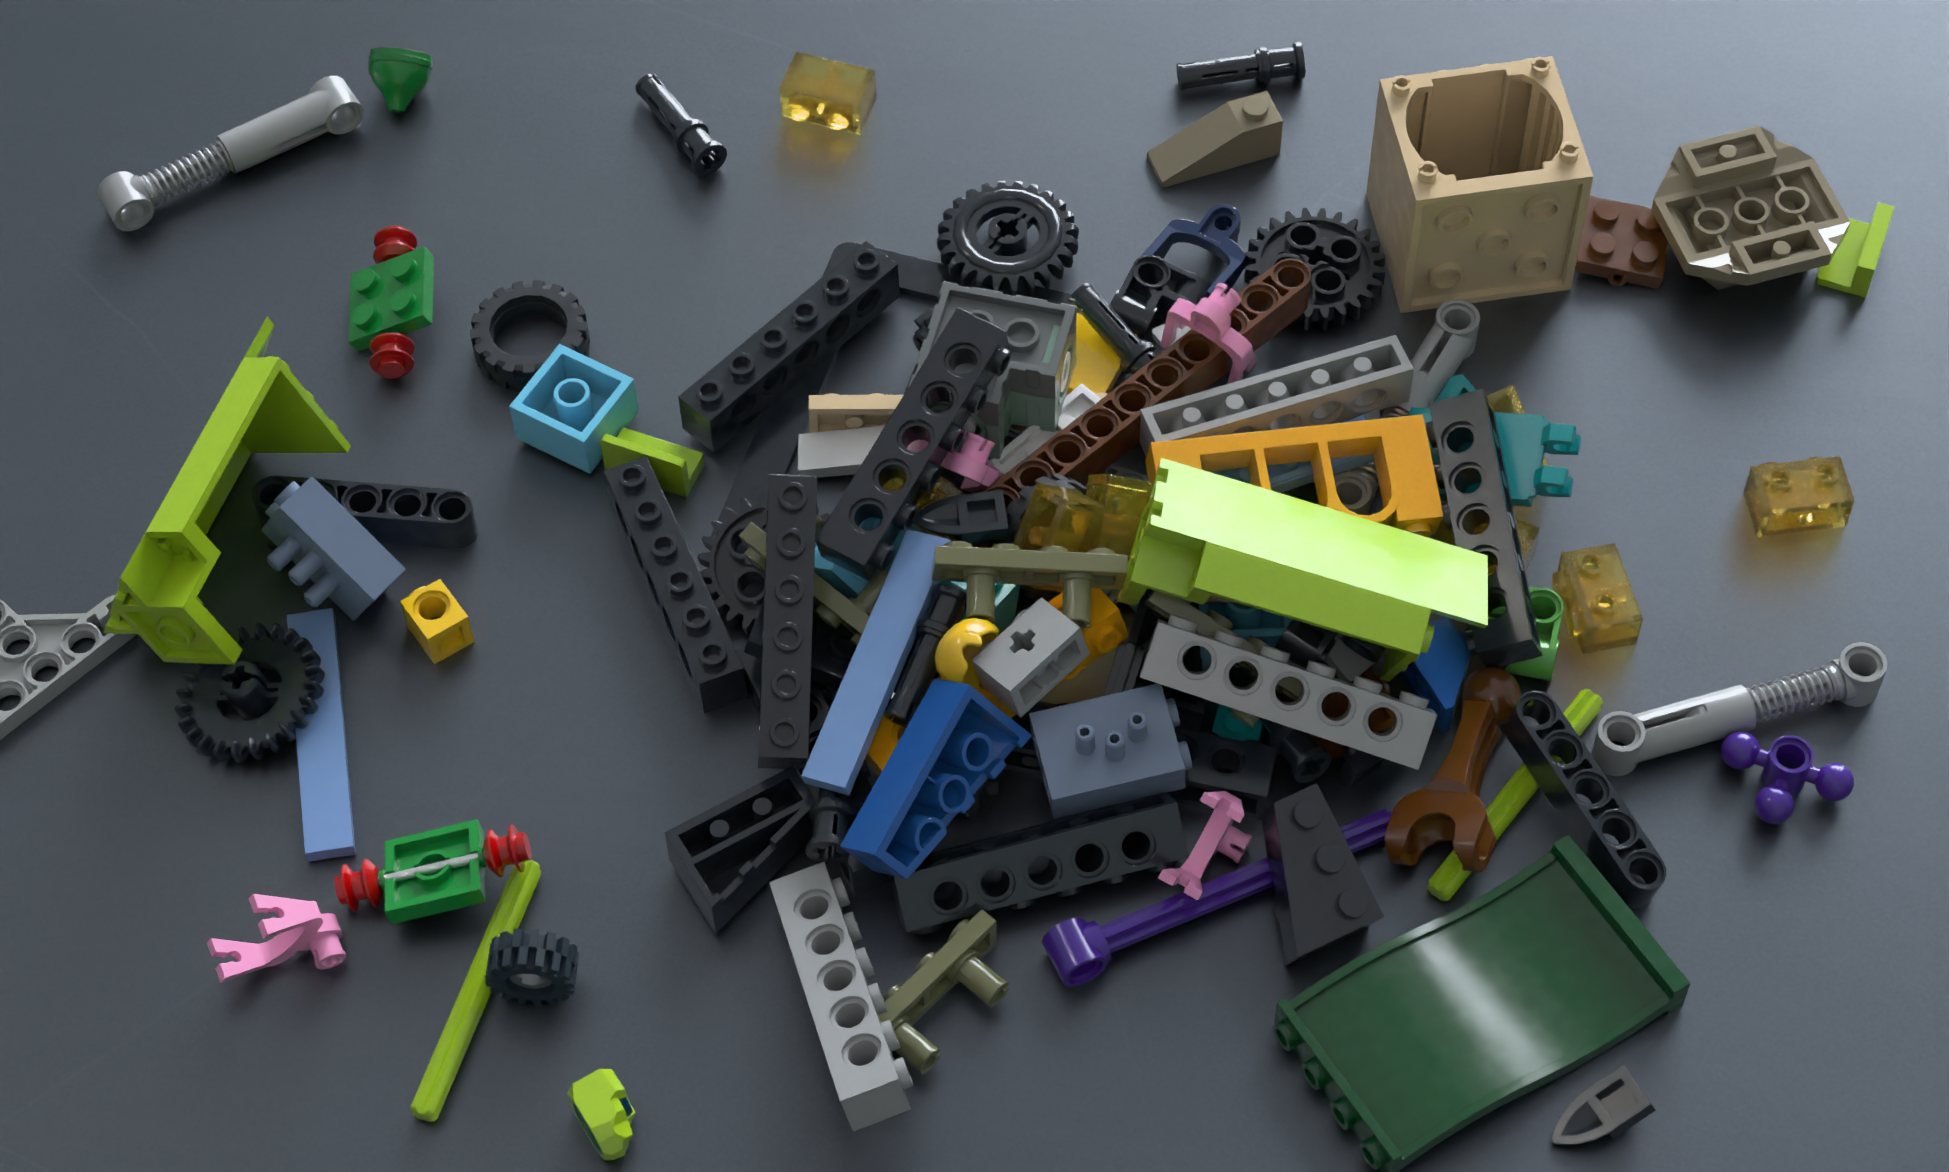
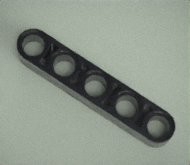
M275 475L265 477L255 484L252 490V498L263 527L270 519L265 511L275 502V498L293 481L301 487L309 478ZM316 479L379 543L459 549L469 546L478 535V525L472 501L469 495L463 491Z
M1541 691L1524 693L1518 699L1505 723L1507 739L1589 860L1629 908L1638 909L1644 907L1651 901L1666 878V866L1662 858L1557 703L1548 694ZM1524 716L1535 719L1539 725L1528 722ZM1550 755L1560 757L1565 764L1555 762ZM1576 794L1586 796L1592 804L1581 801ZM1603 834L1613 836L1619 844L1609 842ZM1630 874L1640 876L1646 885L1637 883Z

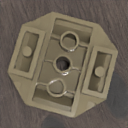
M1761 126L1679 145L1653 199L1651 211L1685 274L1701 277L1717 290L1737 285L1749 286L1829 265L1848 232L1850 220L1815 159L1790 144L1774 139L1775 135Z

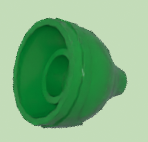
M393 47L370 49L368 70L374 85L382 94L388 111L404 113L409 103L424 90L429 82L431 70L433 69L432 55L416 50Z

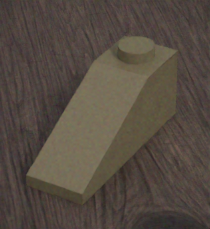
M1267 91L1228 101L1148 151L1147 159L1161 187L1164 188L1280 155L1283 120Z

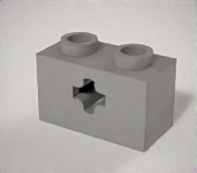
M1041 597L1029 609L1020 612L1013 623L997 638L987 642L971 661L982 687L1021 718L1085 660L1090 653L1081 628Z

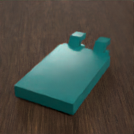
M1411 407L1409 416L1423 414L1425 427L1426 422L1432 421L1430 408ZM1495 412L1513 506L1532 507L1533 498H1536L1537 495L1571 498L1574 480L1572 477H1568V469L1565 467L1542 466L1544 453L1579 455L1582 438L1579 434H1576L1577 429L1575 425L1550 423V420L1545 419L1544 415ZM1428 438L1434 464L1440 461L1438 448L1433 449ZM1473 442L1463 444L1457 452L1468 450ZM1437 483L1440 500L1447 501L1446 490L1440 489ZM1481 483L1470 485L1465 490V493L1476 491Z

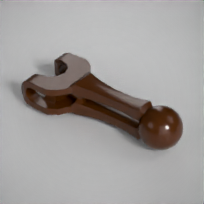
M1483 667L1471 673L1464 681L1460 693V701L1463 708L1461 721L1452 747L1443 764L1426 787L1407 794L1393 808L1385 834V845L1391 863L1415 865L1427 847L1436 842L1450 840L1453 841L1455 854L1462 864L1463 871L1483 872L1486 869L1496 845V837L1488 821L1489 818L1484 804L1479 799L1483 776L1493 749L1503 735L1500 726L1506 723L1518 699L1521 697V690L1517 680L1506 670L1498 667Z

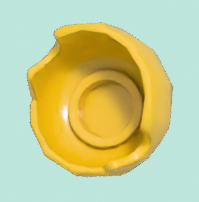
M979 618L965 619L949 629L938 643L935 653L936 670L941 678L946 681L968 684L977 689L981 682L971 660L978 655L981 648L987 642L998 637L999 629L989 620Z

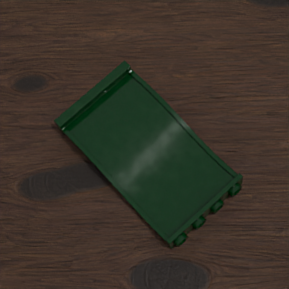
M1568 834L1554 842L1552 849L1546 855L1484 895L1355 958L1322 978L1290 1001H1287L1286 998L1278 1001L1273 1031L1280 1045L1286 1051L1293 1050L1302 1062L1301 1068L1308 1083L1315 1090L1321 1088L1330 1100L1331 1111L1339 1125L1345 1130L1350 1128L1361 1142L1359 1144L1360 1150L1367 1163L1375 1170L1380 1168L1382 1172H1399L1413 1160L1468 1124L1498 1107L1574 1070L1629 1037L1664 1012L1668 1015L1682 1007L1690 982Z

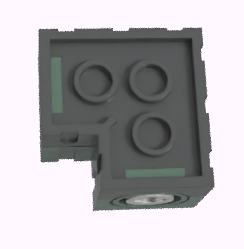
M943 281L939 293L940 300L935 305L928 326V336L923 341L916 362L915 375L912 374L909 386L958 307L1006 330L1010 351H1012L1010 362L1001 376L995 375L988 385L989 394L983 408L977 415L972 413L964 425L965 435L968 431L994 442V448L991 449L988 457L1000 459L1004 448V437L1008 435L1011 424L1025 427L1027 425L1040 426L1041 430L1055 432L1076 365L1077 306L1065 303L1055 304L1048 302V300L1022 295H1006L1000 291L973 286L968 288L959 286L957 283ZM964 363L956 367L954 372L967 374L973 371L976 366ZM946 401L938 402L930 410L936 413H943L949 410L953 404ZM964 435V438H963V440H962V442H961L959 448L956 450V451H958V452H960V450H961V448H962V445H963V443H964V441H965V438H966L965 435Z

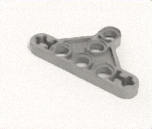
M115 595L104 599L87 613L17 615L4 601L0 600V614L2 615L0 620V700L8 695H18L21 697V701L16 708L9 711L0 710V740L136 636V634L114 633L102 636L98 627L100 626L104 632L106 624L111 617L109 613ZM82 638H92L96 641L93 648L86 653L79 654L71 651L73 644ZM24 639L30 642L27 650L21 654L10 655L6 653L7 647L15 640ZM53 666L59 669L57 675L50 681L38 682L34 680L35 674L43 667Z

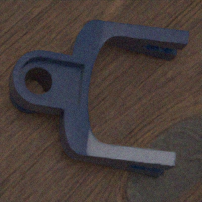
M1218 204L1206 213L1199 224L1186 219L1172 220L1140 257L1154 255L1164 259L1171 246L1179 242L1202 247L1220 257L1228 265L1206 291L1207 298L1214 291L1218 283L1228 285L1224 292L1227 295L1246 266L1245 253L1237 244L1238 235L1241 230L1240 214L1235 207L1229 204Z

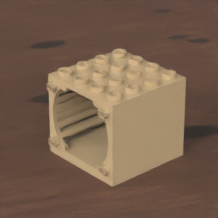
M1553 56L1380 79L1366 195L1383 254H1385L1386 264L1400 312L1405 313L1439 308L1444 302L1456 299L1477 303L1571 290L1593 173Z

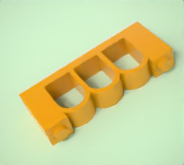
M1423 414L1151 442L1145 460L1150 491H1152L1161 458L1208 472L1248 467L1250 484L1271 490L1267 465L1310 461L1318 503L1321 506L1428 538L1435 534L1444 517ZM1373 454L1383 510L1372 515H1358L1348 510L1341 503L1336 491L1330 459Z

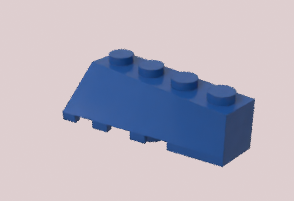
M934 679L840 847L872 871L908 879L947 834L945 827L958 813L965 814L976 801L973 795L988 778L995 779L1006 766L1004 759L1015 747L1022 748L1032 735L972 686Z

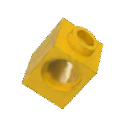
M441 579L428 586L415 589L408 597L400 601L408 629L434 664L475 642L467 614Z

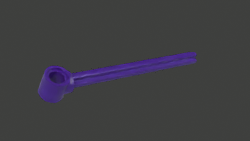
M1383 809L1340 827L1351 852L1355 853L1384 841L1392 812H1387L1386 809ZM1268 858L1201 884L1202 894L1199 900L1181 892L1101 926L1095 921L1086 923L1082 918H1071L1051 928L1043 936L1042 944L1063 984L1068 987L1083 985L1104 971L1107 963L1111 960L1110 953L1274 886L1273 875H1270Z

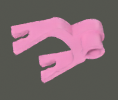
M1218 283L1208 298H1202L1197 305L1182 298L1177 299L1168 311L1160 345L1167 349L1176 339L1177 328L1183 330L1185 326L1190 327L1217 344L1231 357L1233 364L1227 382L1229 384L1242 380L1243 371L1245 370L1249 373L1257 360L1252 344L1239 332L1230 327V313L1240 304V296L1232 288L1226 295L1224 292L1228 285Z
M967 431L960 452H948L940 466L965 477L960 489L967 492L985 490L998 480L1001 473L988 459L995 443ZM916 440L910 443L907 449L919 452L924 450L929 445V442Z
M1226 791L1203 793L1200 801L1212 807L1214 811L1190 856L1180 868L1162 869L1158 877L1171 886L1177 885V883L1184 886L1183 893L1196 900H1199L1202 894L1201 876L1217 851L1233 859L1238 864L1246 851V846L1250 844L1253 837L1232 826V820L1241 822L1244 810L1242 800Z
M252 894L248 898L253 913L267 914L268 912H275L279 916V918L262 919L258 923L262 938L277 936L261 944L210 938L207 942L211 957L225 958L226 956H233L237 960V962L220 963L215 968L220 983L266 967L276 966L289 959L297 951L311 950L317 969L335 967L341 964L343 959L347 958L339 940L342 937V931L335 914H321L316 901Z

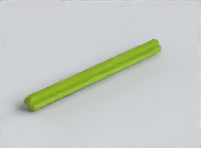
M1583 689L1563 712L1578 736L1583 733L1599 713L1603 700L1590 689ZM1550 755L1555 762H1560V757ZM1522 763L1485 809L1496 841L1539 788V785L1524 763ZM1453 849L1429 879L1427 889L1431 895L1436 896L1440 901H1448L1472 871L1462 870V864Z
M533 860L525 861L524 872H519L515 865L512 868L412 1101L411 1111L413 1116L418 1119L434 1122L439 1117L491 994V987H487L485 984L490 943H492V939L495 936L500 937V933L507 931L513 935L514 929L519 928L541 876L540 865Z

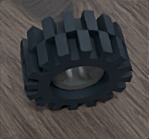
M514 929L513 935L507 931L502 932L500 937L495 936L492 939V943H490L485 984L487 987H491L490 991L494 994L502 993L501 998L509 1001L513 997L517 998V1003L526 1004V1000L533 1001L534 1005L543 1006V1001H547L550 1005L557 1004L558 999L566 1001L575 992L579 961L578 948L575 944L569 945L570 940L565 937L556 939V933L549 931L546 935L539 934V929H531L530 933H524L523 929Z

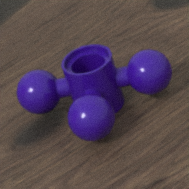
M1734 732L1725 738L1721 746L1722 758L1731 768L1744 770L1752 767L1754 764L1763 767L1761 779L1765 788L1757 794L1754 807L1758 817L1769 824L1783 823L1792 815L1794 809L1792 796L1798 794L1803 789L1805 781L1815 784L1818 794L1829 801L1845 799L1850 795L1854 787V778L1851 771L1842 764L1829 763L1821 768L1811 766L1814 757L1812 748L1805 740L1796 736L1787 735L1779 737L1772 743L1770 750L1766 751L1760 749L1758 741L1747 732ZM1781 764L1790 765L1794 769L1785 768Z

